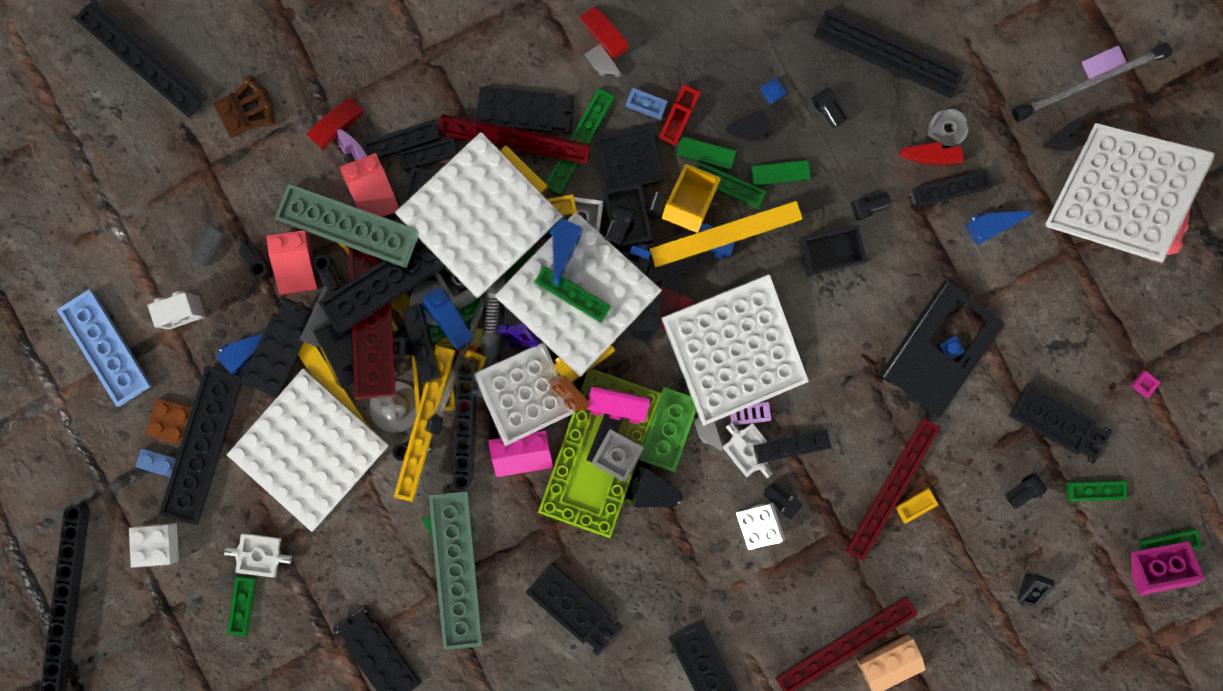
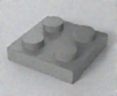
M609 429L591 464L626 482L644 447Z

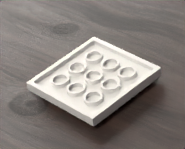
M544 342L538 344L537 347H531L475 373L476 382L505 446L575 413V411L569 410L563 404L564 400L560 395H555L550 389L552 386L548 382L553 377H558L559 375Z

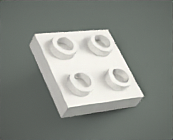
M773 503L759 504L736 513L748 550L780 543L785 540Z

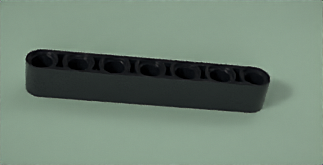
M467 356L459 362L456 373L453 485L460 491L466 490L474 478L478 385L475 373L478 372V362L471 356ZM464 363L470 364L471 367H472V370H471V371L466 370V369L464 368V365H463V364H464ZM463 382L469 383L471 389H465L463 387ZM462 401L468 402L470 408H465L462 405ZM461 421H467L469 423V427L463 426ZM461 439L467 440L469 445H463ZM460 458H465L468 464L462 463ZM459 476L465 477L467 482H462Z

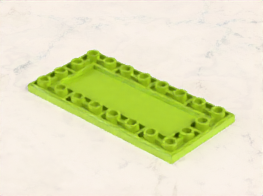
M590 368L587 371L580 391L588 402L592 386L650 398L645 422L640 421V424L629 422V418L624 417L618 434L643 446L661 393ZM588 409L578 410L572 414L538 513L611 538L636 464L626 482L587 461V456L604 413H602V416L590 414L591 410Z

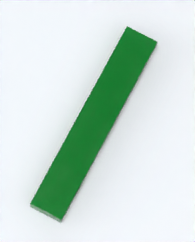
M598 87L570 140L590 144L615 96ZM559 159L545 183L549 191L561 197L579 163Z

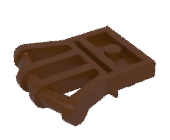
M251 75L245 78L243 84L236 92L229 93L228 96L213 103L231 138L254 127L276 125L275 119H273L272 107L274 105L268 99L266 89L256 83L255 78ZM250 87L255 91L254 94L240 100ZM259 99L261 100L262 104L246 112L245 106ZM265 111L264 120H250V118Z

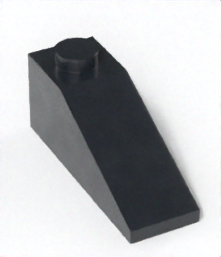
M394 338V359H412L414 354L410 339Z

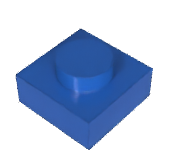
M776 77L759 89L770 105L787 93Z
M638 243L636 247L631 246L629 251L630 254L649 259L651 252L647 251V246Z
M956 335L937 345L940 351L951 359L965 352Z

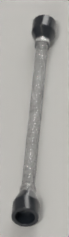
M1164 42L1154 47L1142 57L1039 102L1021 104L1012 109L1013 118L1016 122L1023 121L1038 111V109L1146 62L1168 58L1172 55V48L1167 42Z
M484 292L481 295L468 328L472 337L482 316L485 303H487L488 292ZM470 343L460 349L458 358H456L457 360L451 371L452 374H450L443 392V397L440 399V404H438L439 406L434 414L427 421L424 430L431 434L439 435L441 432L446 403H448L449 396L455 385L454 382H456L457 365L466 357Z

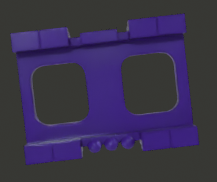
M524 323L510 326L500 324L497 333L502 334L510 343V347H537L541 341L539 337H533L529 333ZM507 334H512L515 338L511 339ZM521 334H526L530 339H525Z

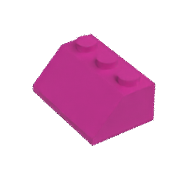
M592 386L589 397L591 405L587 409L591 410L590 414L602 416V413L610 414L609 418L621 420V417L629 418L631 423L640 424V421L645 422L650 398Z
M547 430L534 432L507 446L504 445L502 438L488 440L496 477L553 468Z
M1189 541L1131 553L1132 579L1139 596L1197 585L1205 579Z

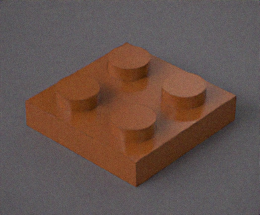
M566 376L553 377L548 382L552 386L550 387L551 391L555 395L561 396L564 400L563 404L569 410H586L591 405Z
M156 398L145 435L181 445L192 407Z

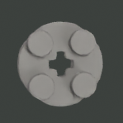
M955 109L939 111L929 123V137L934 143L941 142L944 148H952L960 144L968 134L966 117ZM948 124L952 125L951 130L953 131L947 133L945 131L944 125L947 126Z

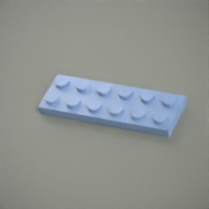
M87 290L57 309L116 407L122 406L152 387L93 290Z

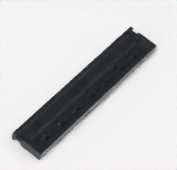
M91 0L89 5L86 4L74 18L188 118H191L201 107L202 102L208 99L97 1Z
M825 10L813 36L950 99L954 96L955 90L964 74L963 71L827 10Z

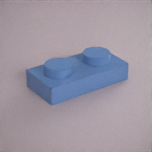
M632 88L625 107L661 121L668 101Z
M141 448L135 467L171 477L176 458Z

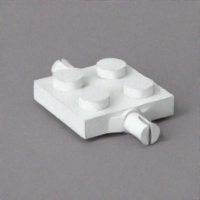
M731 422L726 428L733 436L729 442L722 446L746 477L754 471L761 470L765 477L769 478V475H772L773 472L767 467L766 464L768 462L757 464L753 445L766 443V439L753 423L739 431Z
M242 533L237 549L226 547V552H224V555L236 556L237 565L235 573L272 578L276 577L279 562L290 564L292 561L290 560L292 559L291 555H281V538Z

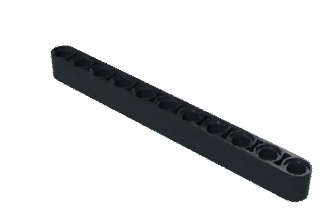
M83 503L70 505L63 513L40 691H54L52 684L55 686L56 691L67 690L90 515L89 507ZM75 509L79 512L78 517L75 515ZM73 528L76 530V536L72 533ZM70 547L74 551L73 556L70 554ZM68 567L71 569V575L67 572ZM65 586L68 588V594L65 592ZM62 606L65 607L66 613L62 611ZM60 625L63 627V633L60 631ZM57 645L60 646L61 652L58 651ZM54 665L58 667V671L55 670Z

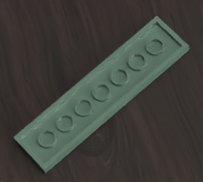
M291 184L287 185L275 216V220L405 268L410 260L419 232L417 229Z
M468 491L430 494L429 504L443 650L480 647L483 645L469 494Z

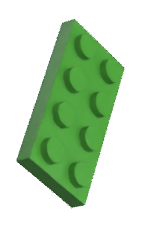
M663 387L643 444L644 449L638 460L672 472L676 471L696 413L691 396Z

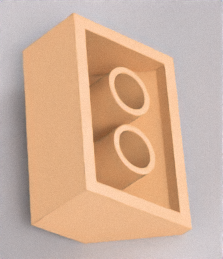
M908 634L856 659L871 691H884L925 670L921 653L914 639Z

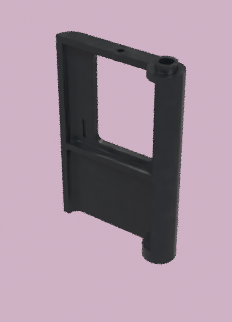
M952 280L942 282L879 373L883 380L903 390L933 412L938 418L942 416L1004 326L1003 321L958 288L959 285ZM961 300L985 319V323L960 360L955 362L930 343V339L956 301Z

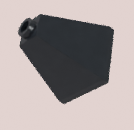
M636 464L624 500L636 508L677 507V505H680L683 495L679 490L650 470Z

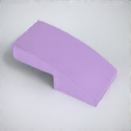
M1119 46L1081 62L1089 80L1127 63Z
M341 129L337 130V141L344 155L352 153L355 160L367 156L362 147L350 135Z

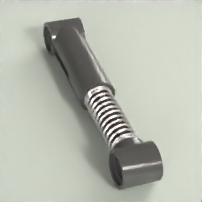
M503 274L485 291L488 292L487 298L489 299L486 300L488 301V307H486L488 308L486 310L487 317H485L487 318L485 320L487 322L485 324L486 331L482 332L480 354L487 357L483 369L499 362L501 334H498L497 330L498 325H500L498 323L500 321L499 315L501 314L499 308H501L500 304L502 303L495 295L506 285V274ZM477 385V397L484 398Z

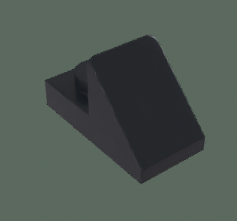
M1077 118L1070 122L1047 141L1043 147L1045 149L1063 151L1077 149L1078 145L1071 137L1080 131L1078 128L1083 124L1082 120Z
M1026 573L1019 592L1018 602L1037 607L1055 587L1054 580Z

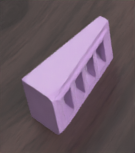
M760 402L747 407V420H745L744 409L740 410L741 420L737 421L736 412L730 415L731 422L734 425L771 421L769 402ZM762 406L764 412L763 418H761L760 415V407ZM753 407H755V412H756V418H755V419H753V415H752V408H753Z

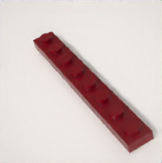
M442 114L440 117L441 135L472 141L482 132L495 146H507L509 149L587 164L589 161L591 145L589 143Z
M925 418L920 420L845 551L864 561L939 432L940 427Z
M905 596L776 676L775 679L783 691H795L918 614Z

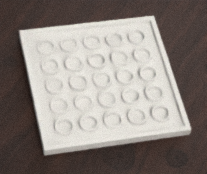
M1095 123L1046 222V226L1163 263L1215 155L1213 152Z
M482 132L395 212L407 226L419 231L417 236L477 298L538 242L555 223H558L560 218H563Z
M577 213L573 214L567 221L581 226L582 236L562 276L612 306L602 324L534 284L535 279L544 266L554 271L552 237L509 280L495 297L581 377L659 295L661 289Z
M769 274L661 317L703 426L809 382Z
M302 369L229 451L227 456L312 532L390 445L306 369Z

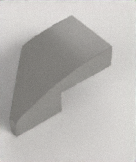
M601 44L585 53L586 59L600 75L615 74V77L621 76L620 71Z
M699 417L693 418L698 436L702 439V442L708 443L720 451L723 450L715 422L703 426Z

